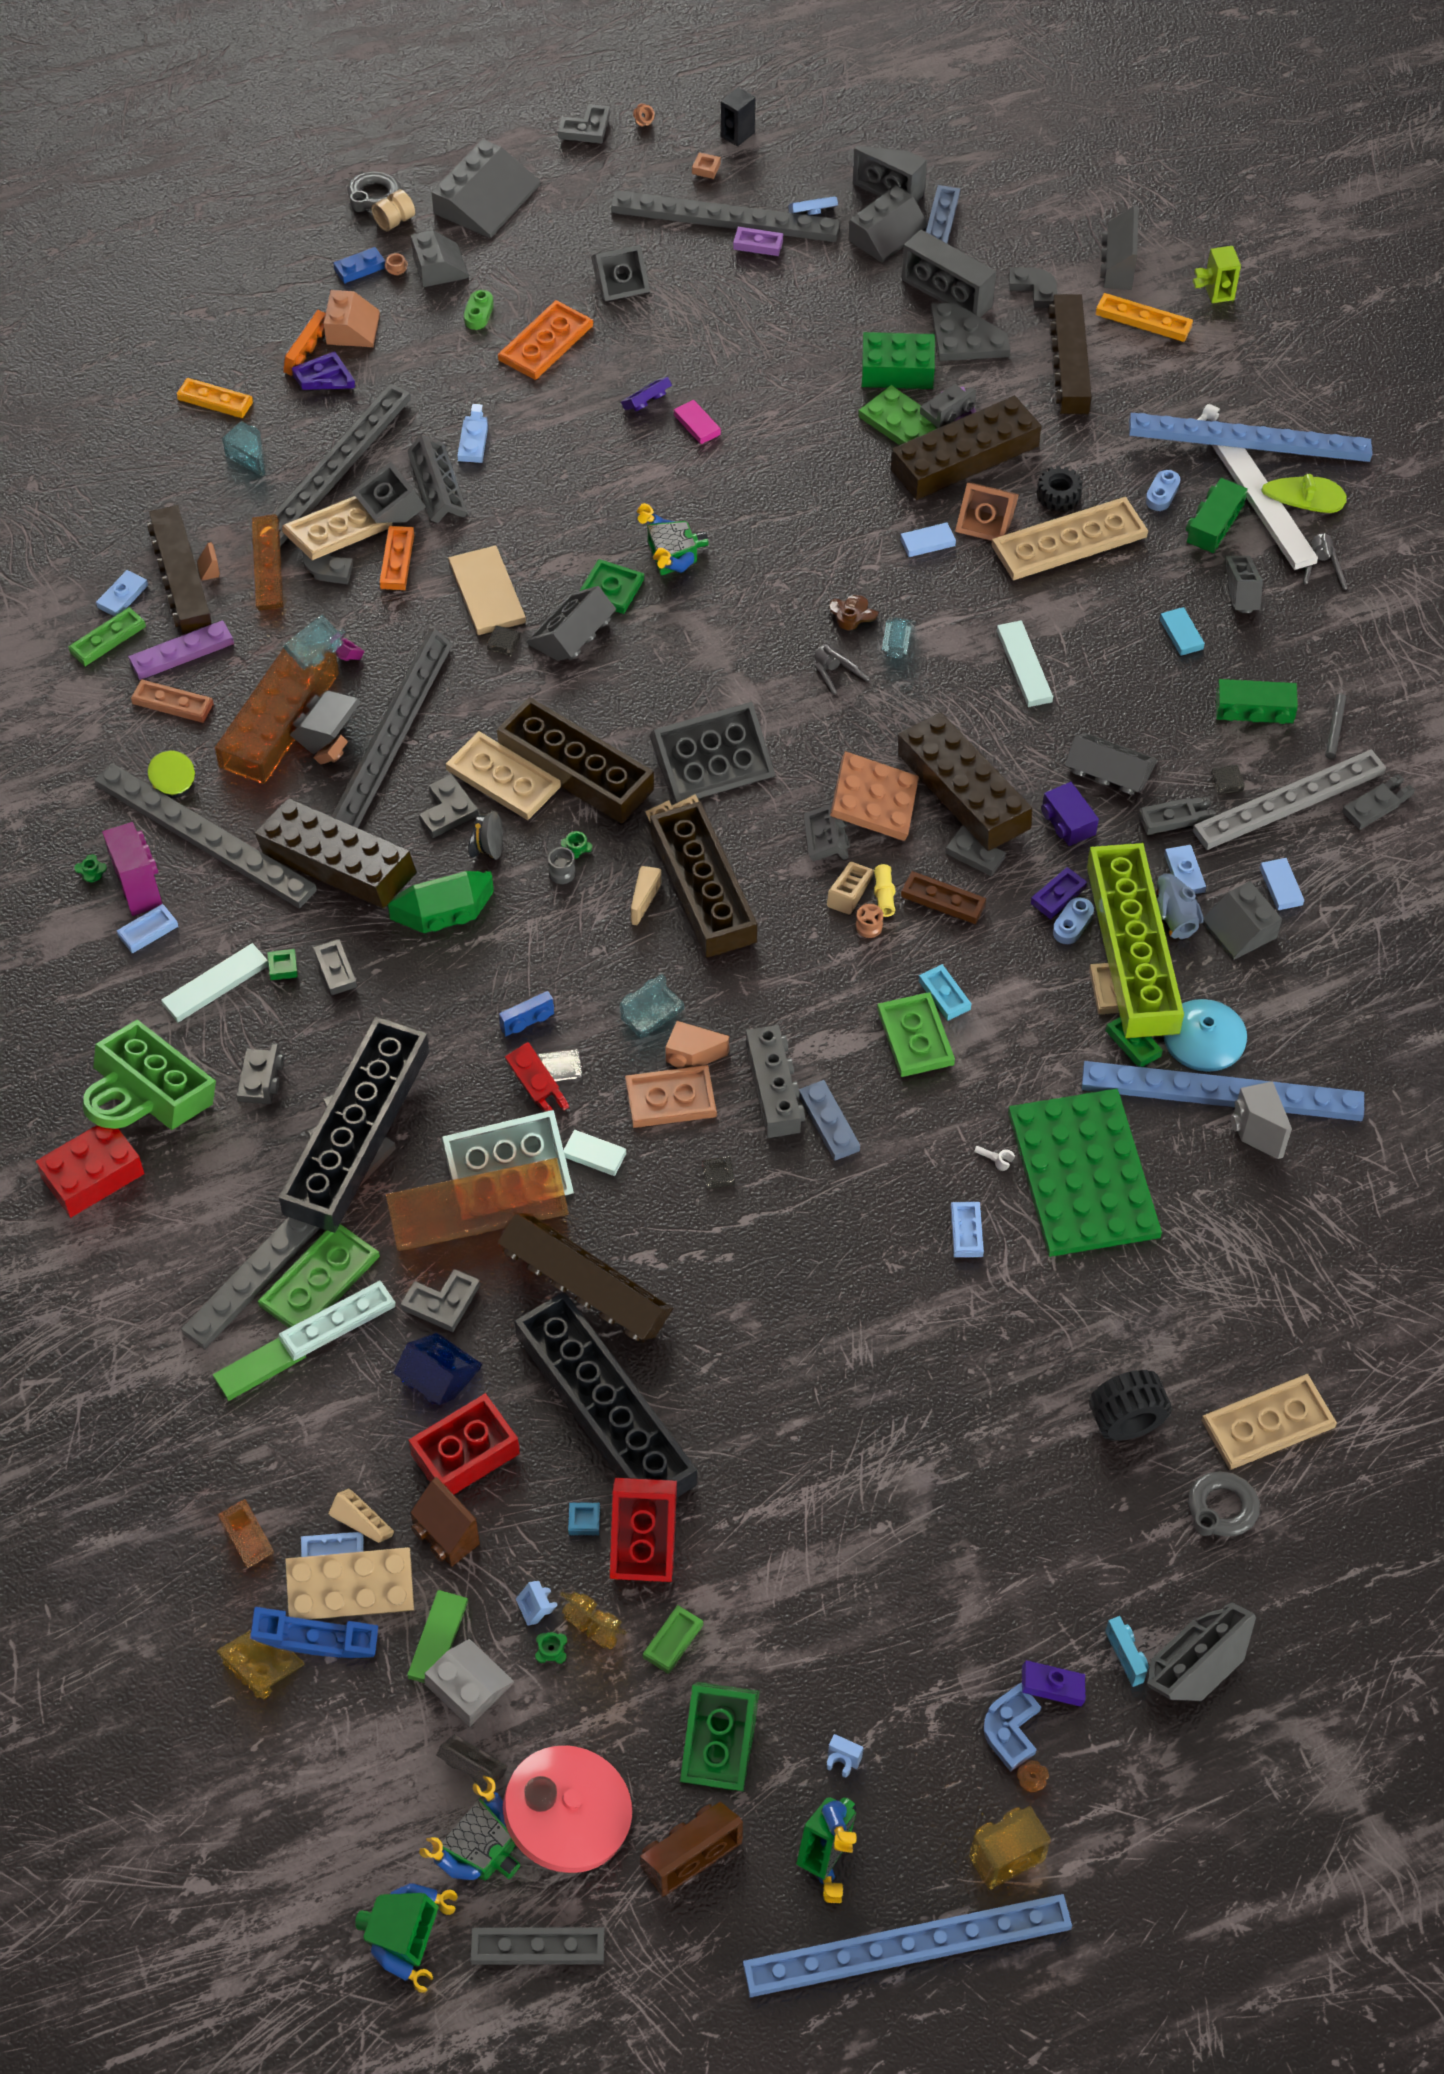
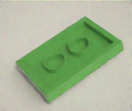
M892 385L859 410V418L898 445L938 429L920 414V404Z
M931 992L883 1002L877 1005V1011L901 1077L954 1065L955 1058Z

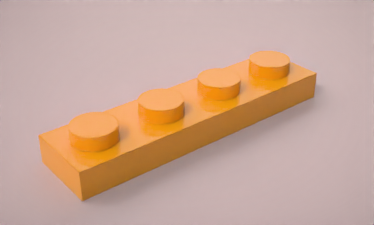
M1107 293L1103 294L1095 314L1185 342L1193 324L1192 319Z

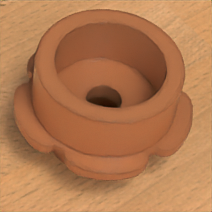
M639 104L634 109L633 117L639 126L651 124L654 119V110L651 106Z
M398 253L389 255L385 262V268L388 273L393 275L402 274L408 266L404 256Z

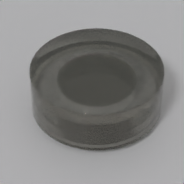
M538 1776L528 1781L524 1790V1798L528 1807L539 1812L553 1807L557 1800V1788L551 1779Z

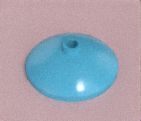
M1197 999L1183 1003L1184 1018L1180 1034L1163 1035L1168 1051L1178 1062L1191 1069L1206 1072L1222 1070L1233 1065L1242 1056L1247 1043L1246 1027L1240 1016L1230 1007L1207 999Z

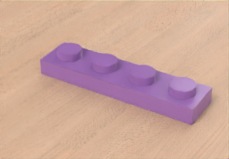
M222 620L128 657L138 679L141 680L233 645L234 641Z

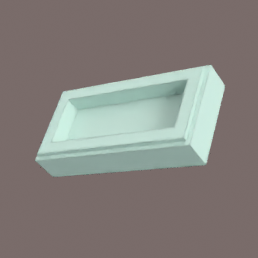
M577 1130L573 1131L563 1150L565 1158L613 1176L616 1175L626 1155L625 1148Z

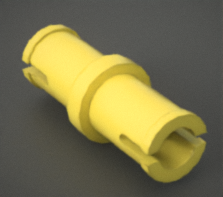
M881 864L875 867L874 870L876 879L874 895L878 899V906L884 913L883 917H889L895 913L893 896L896 890L894 884H892L891 867Z

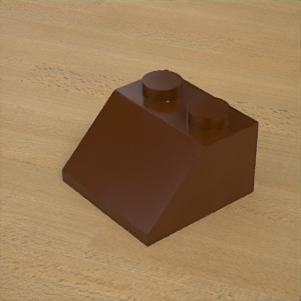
M437 1477L434 1478L410 1512L413 1524L411 1529L420 1540L426 1539L432 1545L430 1549L439 1561L442 1562L445 1559L453 1567L480 1545L477 1521Z

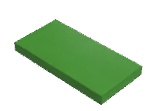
M341 1224L336 1233L326 1230L258 1300V1304L262 1309L290 1328L334 1305L380 1257L379 1251Z

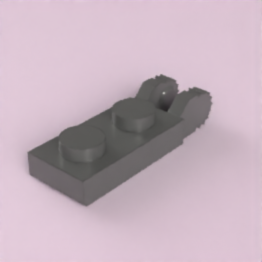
M1400 774L1395 775L1386 784L1379 785L1344 806L1342 813L1361 830L1398 808L1401 803L1406 801V799L1408 800L1414 794L1415 789L1408 785L1395 795L1392 791L1397 789L1404 781Z
M1208 797L1186 798L1139 809V817L1147 835L1193 826L1216 816L1214 810L1208 809L1206 811L1211 805Z

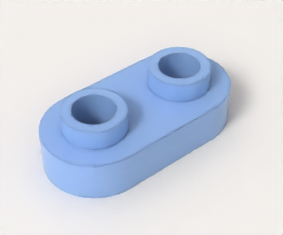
M1163 470L1156 475L1146 496V504L1150 509L1163 511L1170 506L1180 485V476L1176 472Z
M1081 897L1070 900L1054 923V938L1062 944L1076 942L1092 920L1093 904Z

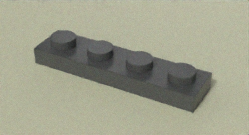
M604 1927L472 1928L471 1964H604Z

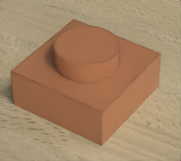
M699 152L692 166V174L714 179L721 165V157Z
M342 735L336 736L317 752L314 759L320 765L330 761L332 763L336 762L343 755L342 749L348 741Z

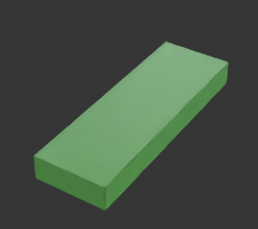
M128 607L68 646L69 652L80 663L87 666L146 627L145 621Z
M279 1338L214 1373L213 1378L226 1399L230 1401L305 1359L306 1355L293 1361Z
M441 1590L437 1591L408 1672V1679L425 1683V1672L448 1650L452 1649L468 1598Z

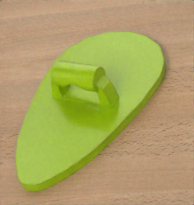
M1306 474L1304 477L1276 479L1264 484L1261 489L1264 495L1276 501L1311 511L1335 513L1342 510L1346 504V494L1337 483L1329 479L1313 477L1312 474Z

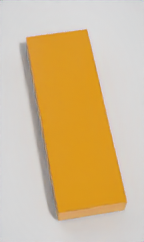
M186 378L177 392V399L242 419L253 403L252 396Z

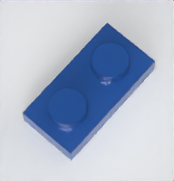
M376 247L333 262L334 270L344 284L385 269V260Z
M546 991L499 1013L500 1029L505 1037L512 1033H519L527 1026L538 1021H545L553 1015L554 1004L550 993Z

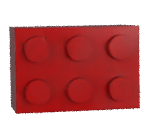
M98 1125L36 1160L42 1180L70 1218L144 1175L139 1155L118 1128H104Z
M486 1393L408 1440L411 1456L429 1482L437 1477L453 1495L520 1454L518 1437Z
M615 1478L612 1497L610 1579L672 1582L677 1481Z

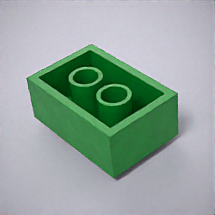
M863 332L862 387L888 388L892 385L895 388L933 389L935 334Z

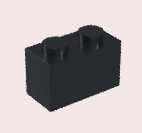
M739 87L721 100V137L737 147L755 133L756 97Z

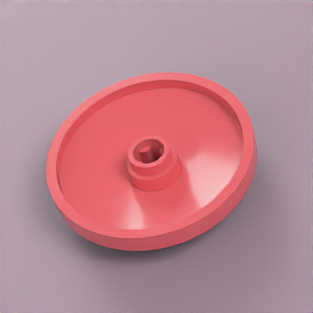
M553 1746L535 1752L516 1768L505 1790L503 1815L510 1837L520 1851L529 1859L550 1870L578 1873L601 1866L617 1853L631 1826L632 1802L623 1778L604 1758L579 1747Z

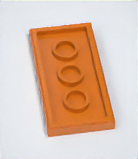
M555 300L498 353V360L537 380L593 326V319Z

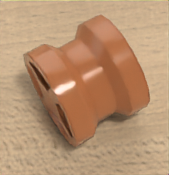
M865 904L858 909L856 930L861 936L873 938L881 933L884 913L879 906Z

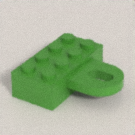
M138 1019L95 1045L93 1068L102 1074L104 1078L91 1085L84 1094L83 1112L92 1123L104 1128H122L151 1113L169 1129L173 1130L213 1105L216 1081ZM113 1099L122 1101L121 1104L110 1110L99 1108Z

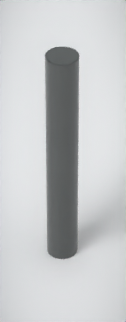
M1337 694L1325 754L1328 759H1334L1337 753L1346 702L1344 694Z

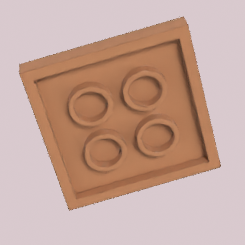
M845 751L840 764L830 816L905 841L909 833L919 776Z

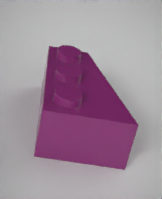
M130 822L102 831L110 859L123 887L122 891L127 899L131 915L135 916L160 906L162 901L154 877L155 874H158V869L154 858H152L149 846L146 844L142 830L137 831L134 823Z

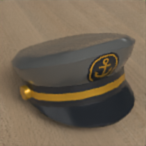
M495 811L480 813L470 836L468 845L469 856L475 858L480 853H486L489 857L497 860L501 855L503 843L501 819Z

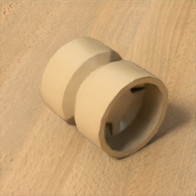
M401 189L388 195L387 199L383 198L371 207L376 223L384 231L393 229L399 225L400 221L405 222L415 215V207L411 198Z

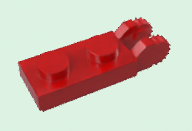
M529 1042L505 1056L506 1062L535 1105L538 1104L543 1112L553 1110L545 1100L550 1095H553L560 1108L563 1110L569 1108V1104L559 1090V1086Z

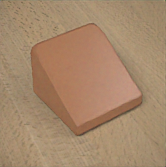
M211 542L207 543L197 561L201 580L218 578L220 575L214 546Z

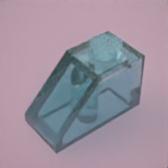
M241 421L222 438L225 455L258 475L263 476L265 474L260 431L254 426H249Z
M890 617L886 620L882 651H888L887 656L902 658V654L907 655L909 653L916 621Z

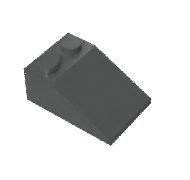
M856 146L854 148L852 184L879 197L897 185L912 195L915 201L918 202L925 194L927 159L906 150Z

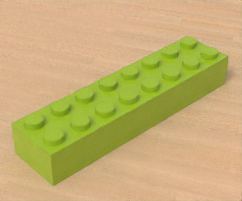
M1144 844L1090 847L1087 870L1125 1038L1180 1034L1184 1011Z

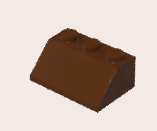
M721 1801L713 1807L711 1804L706 1805L697 1812L696 1818L688 1824L682 1822L676 1825L669 1832L670 1836L660 1843L657 1840L653 1841L642 1850L640 1866L662 1898L742 1844L743 1821Z

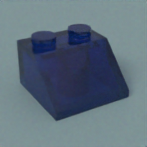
M438 1333L407 1343L393 1374L401 1378L402 1383L406 1386L415 1388L424 1394L429 1402L441 1405L455 1399L481 1369L483 1364Z

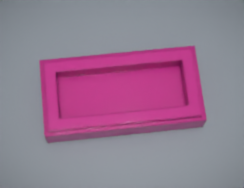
M695 400L674 409V416L700 444L721 435V428Z

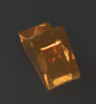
M246 1499L218 1514L226 1537L233 1543L246 1568L253 1566L274 1553Z

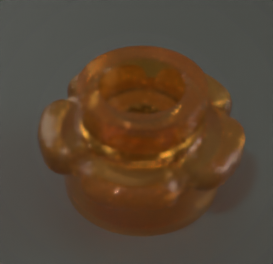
M1030 1760L1025 1765L1019 1767L1017 1777L1022 1788L1029 1792H1036L1045 1788L1049 1773L1047 1768L1041 1766L1038 1761ZM1031 1773H1034V1774L1036 1775V1777H1035V1778H1031V1777H1030V1774H1031Z

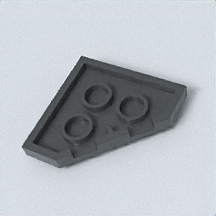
M956 303L931 304V316L939 361L1010 357V345L1006 332Z

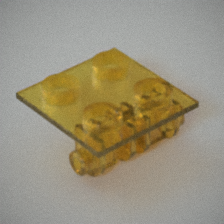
M575 1591L572 1594L560 1593L562 1597L570 1602L562 1610L565 1619L579 1628L581 1632L589 1627L586 1635L588 1637L592 1636L591 1639L601 1645L602 1648L608 1647L612 1649L618 1641L615 1635L617 1633L624 1635L627 1633L620 1627L622 1622L609 1612L604 1613L601 1610H597L596 1606L598 1603L586 1594L580 1595Z
M250 1630L218 1649L217 1653L223 1659L222 1664L226 1667L228 1666L235 1673L237 1679L242 1678L241 1683L243 1685L249 1684L248 1687L254 1692L256 1698L266 1699L272 1692L269 1688L270 1686L304 1666L305 1663L293 1651L279 1649L250 1639Z

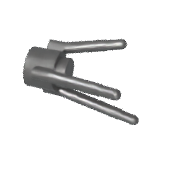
M1327 534L1315 536L1312 540L1313 547L1311 548L1319 560H1327L1331 557L1342 588L1346 590L1347 584L1336 556V550L1333 548L1331 536ZM1312 565L1306 566L1304 584H1307L1309 581Z
M824 644L816 650L814 658L818 663L815 665V668L821 673L833 695L837 694V691L826 669L834 670L839 664H842L866 682L870 680L867 675L858 669V666L837 653L829 644Z

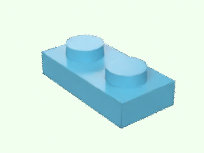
M943 964L919 975L918 982L927 993L931 992L935 1005L947 1021L971 1010V1002Z
M1120 1616L1108 1620L1105 1633L1132 1687L1144 1683L1149 1666L1145 1655L1142 1652L1138 1653L1133 1643L1135 1638L1132 1629L1128 1624L1124 1625Z

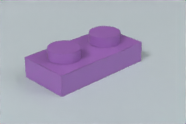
M738 227L733 242V249L779 256L783 243V233Z

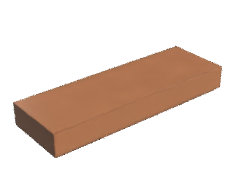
M142 679L131 697L132 704L202 723H204L214 704L213 699L210 697Z

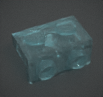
M322 614L285 643L283 648L305 670L310 665L313 667L319 665L325 659L324 654L329 650L332 653L335 652L344 643L342 638L346 632L343 628L337 631Z
M663 974L655 979L648 980L642 988L635 993L628 994L620 1003L621 1019L641 1039L684 1010V1002L666 986V977Z

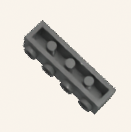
M779 1025L746 1030V1049L767 1138L800 1133L801 1122L805 1121L803 1105H798L796 1099L800 1096L797 1081L792 1082L791 1075L794 1074L792 1059L787 1058L785 1053L788 1051L786 1035H781Z

